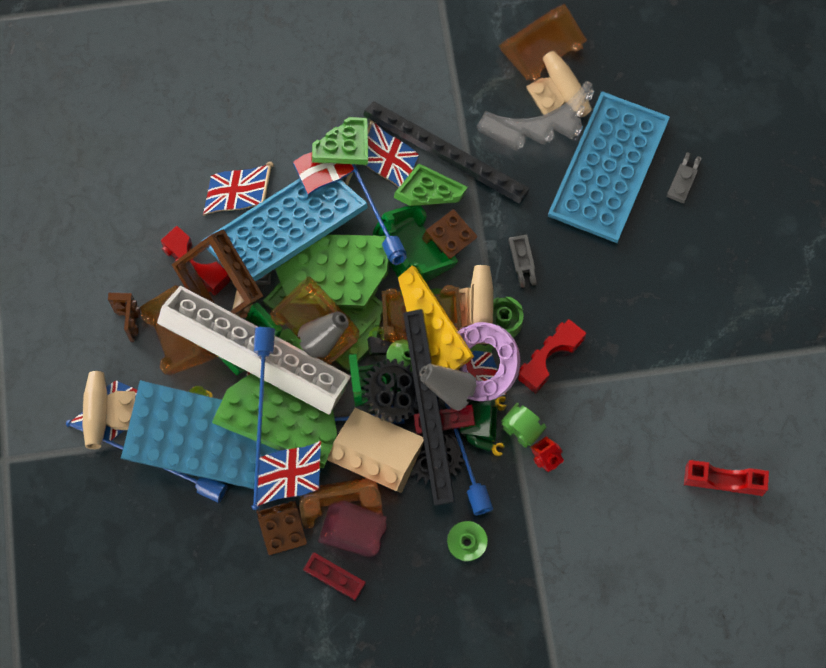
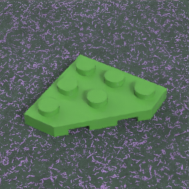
M349 117L344 120L341 126L335 127L326 133L325 137L320 141L316 140L312 143V162L368 165L367 118Z
M418 164L397 189L394 198L409 206L455 203L462 199L468 187Z

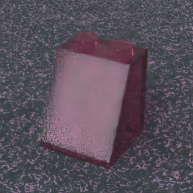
M347 501L330 504L318 542L366 557L374 556L380 549L381 543L379 541L381 535L385 532L387 517Z

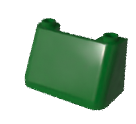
M408 205L385 212L381 219L389 235L399 237L406 251V260L403 263L394 265L389 261L396 275L399 277L408 268L415 266L427 283L452 269L458 260L455 256L449 259L443 252L441 253L432 240L427 244L423 241L422 237L426 231L423 224L426 221L427 214L421 205ZM379 222L373 230V236H385Z

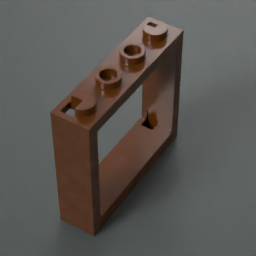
M223 229L208 236L175 261L172 266L186 289L215 304L190 262L211 246L244 302L230 311L237 315L262 298L263 295Z

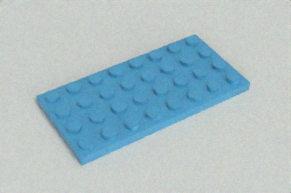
M601 92L549 210L548 217L618 243L670 117Z
M299 178L216 232L225 230L254 281H257L366 210L368 206L342 180L319 188L308 196ZM210 246L207 250L220 262L213 248Z
M140 380L121 459L254 489L257 441L212 423L222 400ZM261 443L260 457L279 450Z

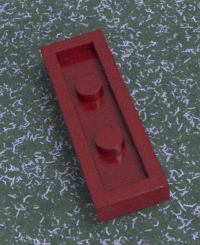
M472 405L465 406L462 410L458 411L452 408L440 410L443 431L476 425ZM414 414L416 434H423L420 414Z
M314 552L303 569L306 573L355 601L366 584L365 581Z

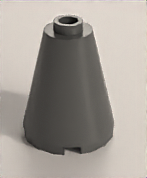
M334 312L305 323L298 331V337L300 336L301 348L311 357H326L347 329L349 324L347 317L341 312Z
M434 364L423 366L420 371L421 382L456 411L462 410L469 403L466 401L469 395L472 397L474 395L476 378L470 373Z

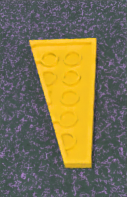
M411 266L398 277L406 311L419 309L424 311L432 364L459 370L474 355L417 268Z

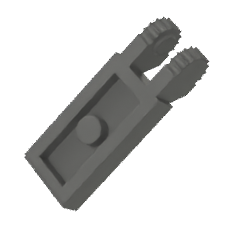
M688 152L682 164H680L667 194L668 198L683 204L701 161V157H697L693 168L686 166L691 157V153Z
M528 236L510 237L508 241L515 272L518 274L520 288L525 287L523 273L529 272L530 283L536 285L535 266Z

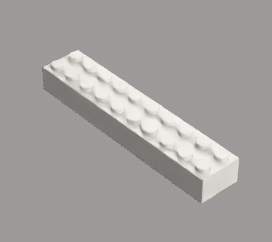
M179 286L162 306L157 323L260 378L261 357L258 356V353L254 352L255 328L257 326ZM276 336L274 339V353L270 354V357H265V381L328 415L344 394L351 378L350 375L318 358L311 357L305 351Z

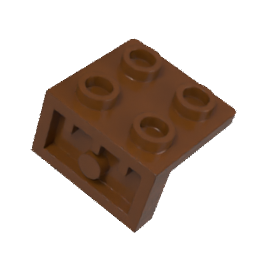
M453 209L429 227L422 239L426 244L431 240L435 242L443 253L451 259L476 240L477 235Z
M108 292V301L114 313L125 316L124 330L130 342H134L135 336H138L139 331L136 321L137 318H140V307L137 306V300L134 299L132 293Z
M295 501L257 511L258 521L269 555L307 544Z

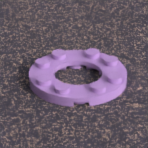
M477 322L465 328L463 327L458 332L469 349L478 343H489L496 348L500 357L499 370L494 377L486 381L476 380L473 397L469 395L468 399L490 401L504 395L514 384L520 369V353L515 340L504 328L495 324ZM466 364L458 370L469 373Z

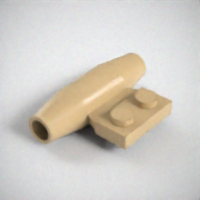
M555 51L547 53L543 57V61L550 77L540 78L526 86L543 116L546 118L560 110L565 102L580 118L588 115L592 111L584 89L572 70Z
M474 266L471 288L456 290V328H465L477 322L493 324L494 289L490 266Z
M100 371L89 373L84 391L82 426L85 447L88 449L101 448L106 426L114 430H128L135 402V391H116L107 395L105 375Z

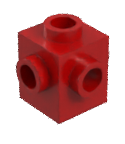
M544 437L530 447L535 456L533 458L535 464L539 468H544L547 472L557 468L558 465L564 462L561 455L563 453L562 449L548 437Z

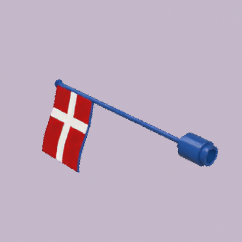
M312 152L301 156L293 162L308 196L317 189L337 182L355 172L386 236L382 247L388 260L394 265L401 264L406 260V251L400 238L389 235L355 164L312 162Z

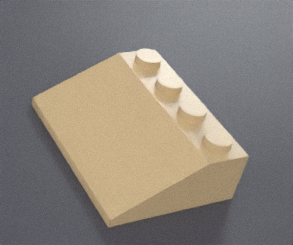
M355 408L336 437L327 460L402 493L424 444V439L415 433L385 420L381 421L380 418Z

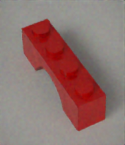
M178 226L160 240L163 252L169 257L172 255L176 259L175 261L189 252L192 247L190 237ZM193 260L190 261L208 292L211 291L214 295H217L230 282L229 275L218 262L200 264Z
M570 319L565 324L561 322L555 330V335L553 337L549 336L543 343L544 347L541 350L537 349L531 356L532 360L528 364L524 363L519 369L518 380L535 394L549 379V372L546 368L548 357L559 351L573 353L585 340L587 333Z
M689 460L685 466L684 485L763 496L768 490L769 471L752 468L726 470L714 467L708 462Z

